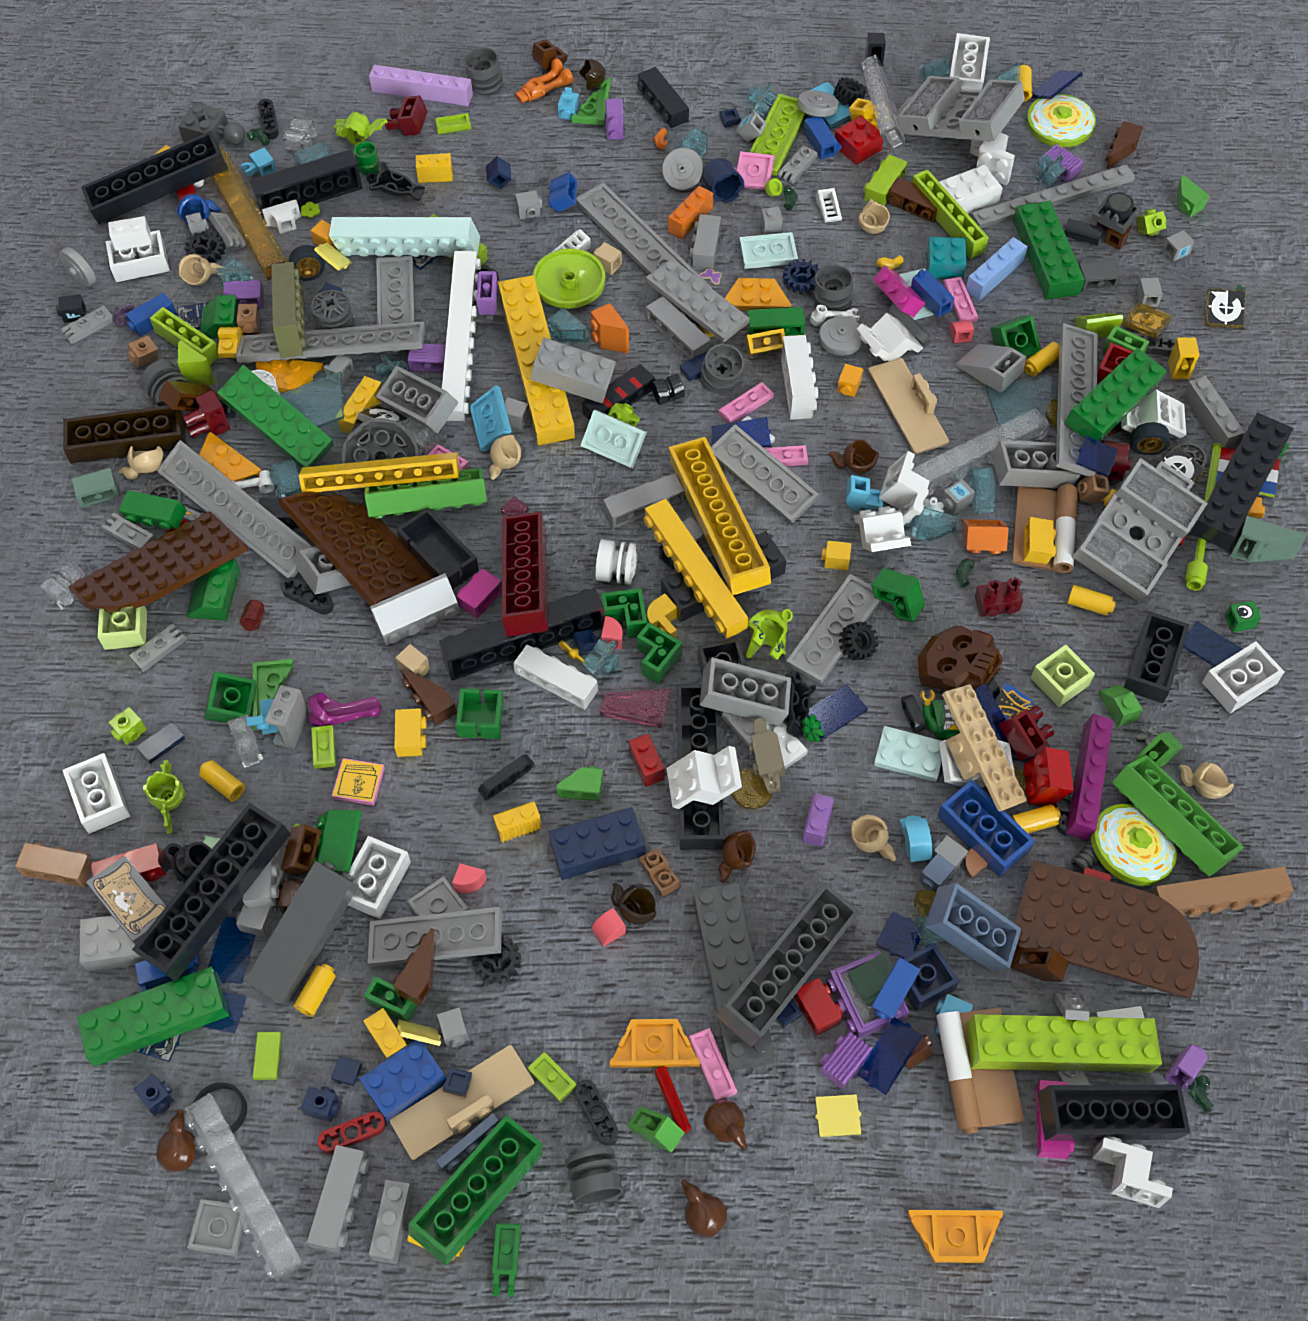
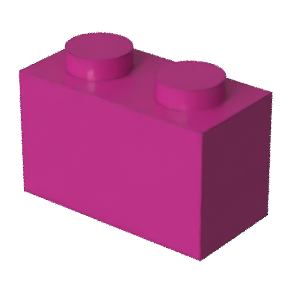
M482 569L478 574L473 575L465 587L459 590L457 594L458 606L477 619L502 593L501 580Z

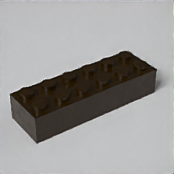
M167 405L63 419V450L70 464L127 456L131 446H133L135 452L155 450L157 446L162 451L173 450L180 440L186 444L185 421L182 417L184 414L182 410H172Z

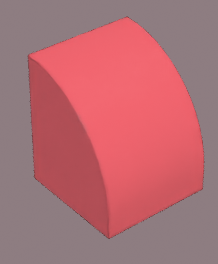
M970 320L949 323L948 328L953 344L972 341L974 327Z
M605 616L601 636L602 647L622 650V627L614 618Z
M460 863L452 882L454 890L459 893H471L478 890L487 879L485 870Z
M612 908L595 921L591 930L604 947L626 933V926L615 909Z

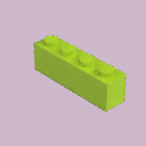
M164 307L150 317L155 333L177 348L178 342L182 340L206 357L209 365L219 358L215 341Z

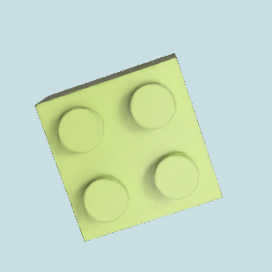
M133 606L121 608L120 612H105L104 609H99L98 639L105 650L143 646L146 643L147 610L145 606L136 609Z
M1064 645L1035 666L1031 679L1058 707H1061L1090 686L1095 673L1067 645Z

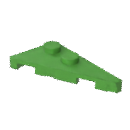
M607 78L600 85L598 92H593L586 103L581 105L580 111L576 115H572V123L604 125L606 117L605 100L609 99L611 78Z
M293 659L253 663V680H256L253 697V717L261 715L260 701L274 699L279 687L284 685L294 666Z

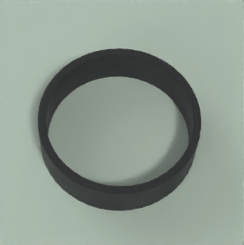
M224 1082L214 1083L202 1089L196 1096L192 1106V1117L196 1126L204 1134L214 1138L226 1137L236 1132L243 1124L247 1115V1103L242 1093L235 1086ZM218 1089L235 1091L239 1094L242 1103L241 1112L236 1122L229 1128L217 1132L202 1128L198 1120V1109L202 1100L208 1094Z

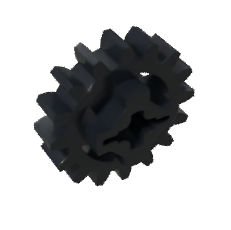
M202 231L201 235L195 233V238L189 237L190 242H186L187 247H185L187 255L197 254L208 260V262L216 263L215 259L221 260V255L225 254L224 249L226 247L218 233L212 235L211 231L208 234Z
M501 935V947L506 950L501 949V953H497L499 957L498 966L494 962L495 954L473 956L475 960L472 961V965L476 967L474 969L475 974H481L480 978L482 981L489 978V984L491 985L494 980H497L498 984L501 985L504 978L509 982V975L516 976L517 971L515 968H521V963L518 961L521 959V953L517 952L519 950L518 945L512 946V939L510 938L505 941L504 935Z

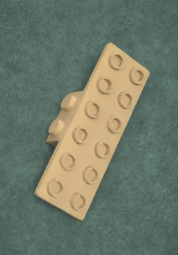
M903 358L869 367V374L914 454L949 444V439L934 414L935 405L937 404L936 396L931 393L927 380H924L920 373L912 376Z
M966 685L942 693L960 731L959 734L946 740V743L963 779H969L980 773L999 812L1026 802L1024 792L1008 763L1004 750L1001 748L972 686Z
M512 1045L507 1046L468 1071L472 1072L473 1076L466 1097L443 1092L442 1087L390 1119L393 1129L412 1161L455 1134L466 1131L471 1127V1124L479 1119L482 1120L488 1117L493 1110L534 1085V1080Z

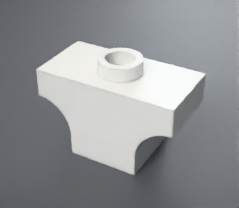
M296 199L262 209L267 227H276L280 234L297 229L295 221L301 217Z

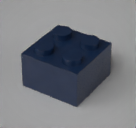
M935 943L904 959L920 969L906 994L916 1011L956 990L959 980Z

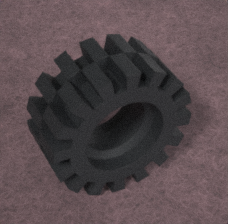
M842 77L838 80L833 95L836 99H839V102H844L843 104L851 106L857 98L864 99L867 90L863 87V84H859V81L856 80L855 82L852 78Z
M861 621L849 624L842 629L843 632L839 634L842 637L839 639V643L842 642V646L839 647L840 650H845L842 653L848 655V659H865L873 656L872 653L877 651L874 647H878L879 643L875 642V640H878V636H874L877 632L875 629L871 630L872 625H867V622ZM856 633L862 638L861 649L855 643Z

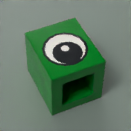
M1254 601L1230 605L1225 618L1233 633L1256 628L1261 619V612L1256 607Z

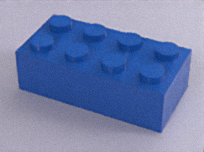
M973 780L968 782L940 807L938 817L970 849L973 848L999 877L1027 855L1034 845L1035 840L1004 810L999 812L993 799Z

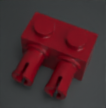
M421 95L405 97L401 108H391L389 111L391 119H387L388 122L385 123L386 129L388 131L401 129L404 136L420 134L428 112Z
M213 390L195 398L198 409L182 415L192 438L206 431L217 436L230 430L224 409Z
M1014 577L1013 581L1010 578L1008 582L1001 583L994 580L993 584L991 580L986 585L977 586L974 597L980 617H993L1003 613L1014 614L1020 611L1023 603L1019 588L1021 586L1020 579Z
M1033 706L1030 710L1024 709L998 724L1020 761L1032 757L1048 747L1049 744L1046 739L1054 735V729L1047 732L1052 728L1051 725L1045 724L1039 729L1035 721L1043 717V711L1036 714V712L1041 710L1039 706Z

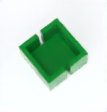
M460 688L456 720L458 737L477 738L478 735H481L483 739L501 738L504 711L502 690L483 689L485 703H481L479 689Z

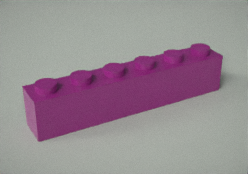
M1094 713L1083 725L1073 785L1074 791L1066 828V834L1083 840H1087L1097 830L1113 726L1112 719Z

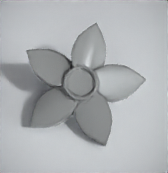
M1140 725L1142 734H1139L1136 740H1146L1145 743L1148 746L1159 735L1156 733L1157 727L1152 726L1148 730Z

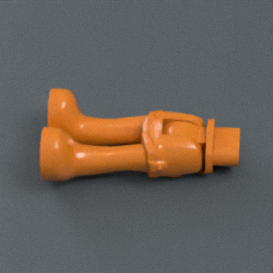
M555 58L551 61V70L548 73L531 78L523 87H520V91L515 93V97L520 103L539 99L553 89L573 83V75L568 68H563L558 58Z

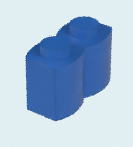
M567 172L552 179L548 199L550 207L556 212H560L575 205L577 180L574 176Z

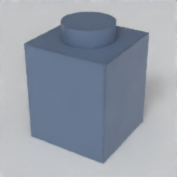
M937 853L921 872L919 881L925 889L936 893L938 887L944 886L952 876L955 866Z

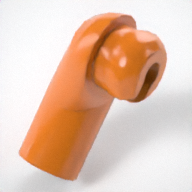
M661 128L653 138L658 149H665L668 142L664 139L668 132L665 128Z

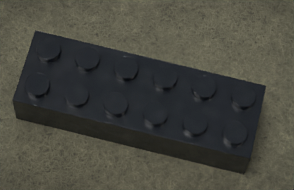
M351 149L250 180L256 205L263 220L262 209L296 199L300 209L307 202L316 204L363 189L358 163Z
M767 531L756 535L755 538L770 566L771 580L785 574L786 559ZM714 556L708 557L707 559L727 586ZM676 572L661 579L662 595L666 594L677 606V618L682 622L705 610L703 604L696 600L693 589L685 584L682 573Z
M1049 1085L1037 1092L1045 1141L1102 1140L1104 1137H1116L1121 1140H1177L1190 1134L1181 1085Z

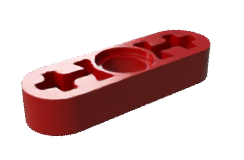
M379 1112L367 1113L323 1131L318 1137V1146L322 1152L333 1154L336 1145L348 1148L380 1135L386 1128V1121ZM374 1118L377 1121H381L377 1124L378 1128L373 1129L372 1126H369L372 1124L371 1120ZM360 1123H363L365 1127L369 1126L365 1128L367 1133L363 1134V1129ZM349 1127L358 1128V1135L353 1139H348L345 1136L346 1130ZM337 1132H340L344 1140L343 1143L339 1139L334 1140L331 1147H328L326 1144L323 1145L329 1136L331 1139L338 1138Z

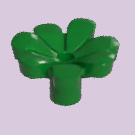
M815 715L804 718L802 720L804 725L802 728L803 736H806L807 741L820 742L819 736H824V731L819 729L821 722L819 720L816 721Z

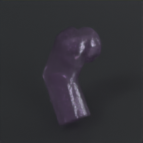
M132 303L115 308L113 314L115 324L123 325L125 323L126 313L134 309Z

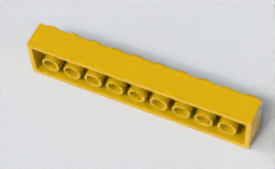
M534 275L499 281V296L526 402L529 406L537 445L574 439V423L565 391L530 380L533 365L543 338L551 339Z
M706 437L669 447L671 466L685 491V496L732 595L771 584L770 566Z

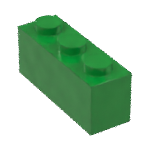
M803 307L748 310L747 316L750 318L749 324H747L748 335L784 328L785 336L804 335L805 320Z
M127 491L119 512L125 517L124 519L134 524L140 522L148 527L155 525L164 530H175L180 527L187 509L178 500Z

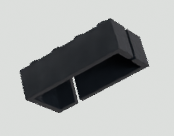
M428 507L396 529L398 540L434 578L445 573L452 589L462 583V578L466 580L479 571L477 557Z

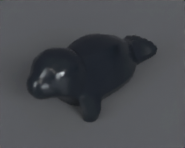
M381 162L380 171L369 173L366 177L371 191L381 190L392 196L410 195L416 201H420L425 191L424 186L413 184L405 175L390 170L385 162Z
M791 671L786 674V677L791 678L789 713L786 717L789 724L786 732L795 738H801L803 736L802 720L808 717L810 697L817 687L816 685L807 686L802 681L799 672Z

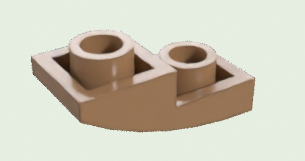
M658 848L639 857L641 865L662 897L681 887L680 880L670 869L668 861Z

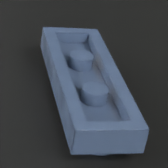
M493 1113L436 1160L444 1174L448 1170L450 1172L454 1171L461 1164L460 1160L467 1154L470 1156L497 1126L499 1120Z

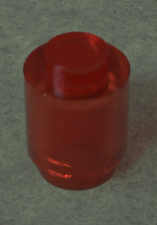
M250 600L245 605L239 621L245 630L253 631L259 629L265 613L264 604L258 600Z

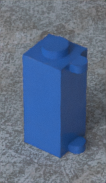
M815 116L805 119L803 133L814 150L818 152L819 158L822 160L835 156L842 146L835 139L824 118Z
M921 269L913 277L911 288L925 302V306L938 318L952 310L955 298L928 270L924 271Z
M162 293L126 313L125 318L128 321L126 324L131 332L135 331L141 337L154 329L150 317L162 307L174 315H178L171 300Z
M198 954L179 978L198 972L197 967L200 966ZM146 960L135 963L138 982L142 992L173 981Z
M898 958L871 1005L875 1009L874 1014L884 1020L887 1017L893 1019L920 969L904 959Z

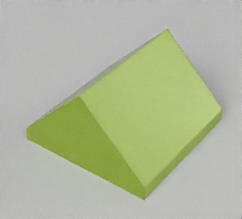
M1110 312L1074 317L1078 328L1098 333V338L1108 337L1115 326H1121L1123 315Z
M180 340L178 342V366L181 374L190 383L215 384L216 382L208 359Z

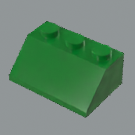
M236 558L196 579L187 618L228 620L240 573Z
M328 810L317 818L315 827L321 831V834H319L320 838H318L319 842H317L318 846L316 847L317 850L313 859L314 863L317 861L323 864L326 861L337 867L335 872L340 875L343 871L347 874L350 872L362 811Z

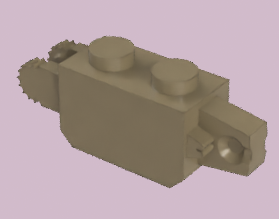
M758 718L753 722L755 734L751 735L752 743H748L751 756L755 755L756 762L753 763L755 775H760L761 781H764L770 794L781 791L780 777L784 776L786 770L777 733L772 730L768 731L765 720Z

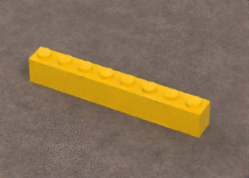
M458 452L304 467L299 473V480L302 492H322L459 478L460 465Z
M667 499L646 507L645 517L643 518L646 526L653 530L654 537L658 543L661 542L666 556L672 558L677 572L682 573L687 587L693 589L694 596L699 603L703 604L706 615L709 618L712 617L717 631L728 639L748 629L747 615Z

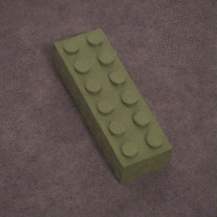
M294 262L272 264L273 330L280 358L302 356L303 348L306 347L305 313L303 307L304 291L299 281V269H295Z

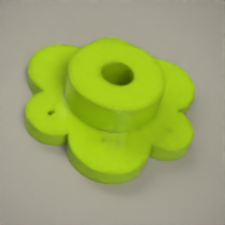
M307 202L306 205L301 207V215L303 217L313 218L320 214L319 205L313 202Z

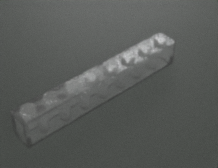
M875 54L872 57L866 58L861 62L880 135L888 149L891 150L904 143L905 139L885 70Z
M1036 407L913 468L911 471L930 481L927 488L929 490L927 496H929L940 487L945 488L952 481L960 480L968 473L976 472L988 463L992 464L991 454L1000 440H1040L1047 434L1050 424Z
M209 1093L184 1108L187 1114L184 1120L190 1130H196L198 1137L195 1140L202 1151L206 1149L209 1155L206 1161L211 1170L218 1171L221 1178L217 1181L224 1193L226 1191L229 1192L232 1198L229 1200V1204L234 1213L240 1212L243 1218L240 1224L246 1235L251 1233L255 1240L252 1243V1247L258 1257L263 1255L266 1261L263 1267L269 1278L274 1277L277 1281H281L304 1266L303 1259L215 1098Z

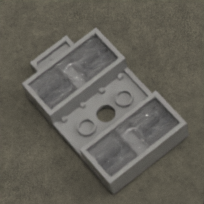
M928 76L914 96L908 97L894 115V122L899 123L901 134L982 140L987 142L995 141L1025 100L1022 81L990 79L982 91L962 90L958 77Z
M1140 458L1130 469L1072 557L1140 602L1150 593L1167 567V561L1182 538L1189 533L1208 503L1190 492L1194 484L1193 481L1163 461H1160L1156 468ZM1139 527L1142 530L1143 538L1141 540H1134L1129 534L1130 528Z

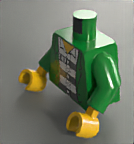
M930 690V697L926 699L924 696L925 692L921 691L920 698L924 700L922 706L925 724L931 732L935 733L936 739L948 740L959 734L960 731L945 700H933L935 697L933 690ZM984 692V697H983V699L979 701L980 705H981V704L986 700V698H987V695H986L985 692Z

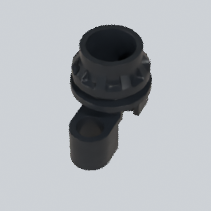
M194 842L184 847L171 843L158 856V863L165 873L173 869L177 880L183 881L185 884L212 849L202 842Z

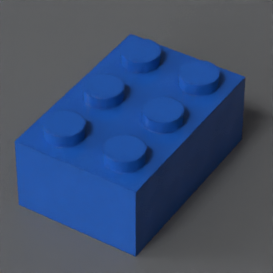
M415 1040L359 1079L389 1124L390 1119L442 1087L446 1077L423 1042Z

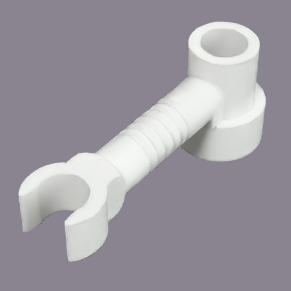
M818 305L810 317V323L820 327L825 319L839 316L848 317L858 322L860 316H855L858 312V309L855 308L847 311H830L824 305Z
M267 470L261 471L258 478L238 482L233 481L241 489L258 486L259 491L263 494L272 493L275 490L271 473Z

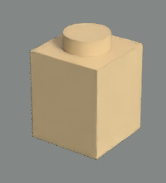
M604 242L594 251L593 255L600 260L605 272L612 275L622 265V252Z
M411 644L395 657L400 670L406 669L420 677H424L430 669L428 658Z

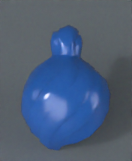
M189 194L180 201L177 215L188 224L187 215L200 212L201 218L207 220L210 211L217 213L221 211V208L217 207L212 200H203L199 195Z

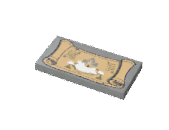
M125 856L86 881L90 889L134 944H137L166 907Z

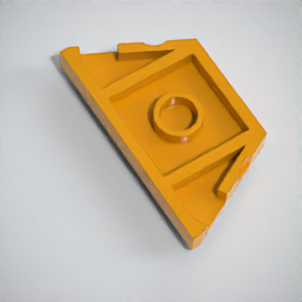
M738 278L724 298L740 311L791 308V303L775 279Z
M297 359L271 360L268 362L255 361L257 370H265L274 376L279 392L299 394L306 385L314 380L313 376L318 371L322 372L324 370L323 363Z
M208 433L199 453L201 457L231 481H246L245 478L256 474L259 477V473L262 471L259 467L213 433Z
M631 1019L625 1035L622 1037L613 1058L610 1060V1068L700 1067V1060L696 1057L678 1019Z
M908 1210V1217L933 1263H983L1003 1216V1211Z

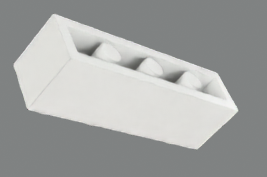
M526 645L513 663L517 675L584 710L598 692V683L593 676L579 672L572 665L567 666L563 664L558 658L544 654L537 647Z

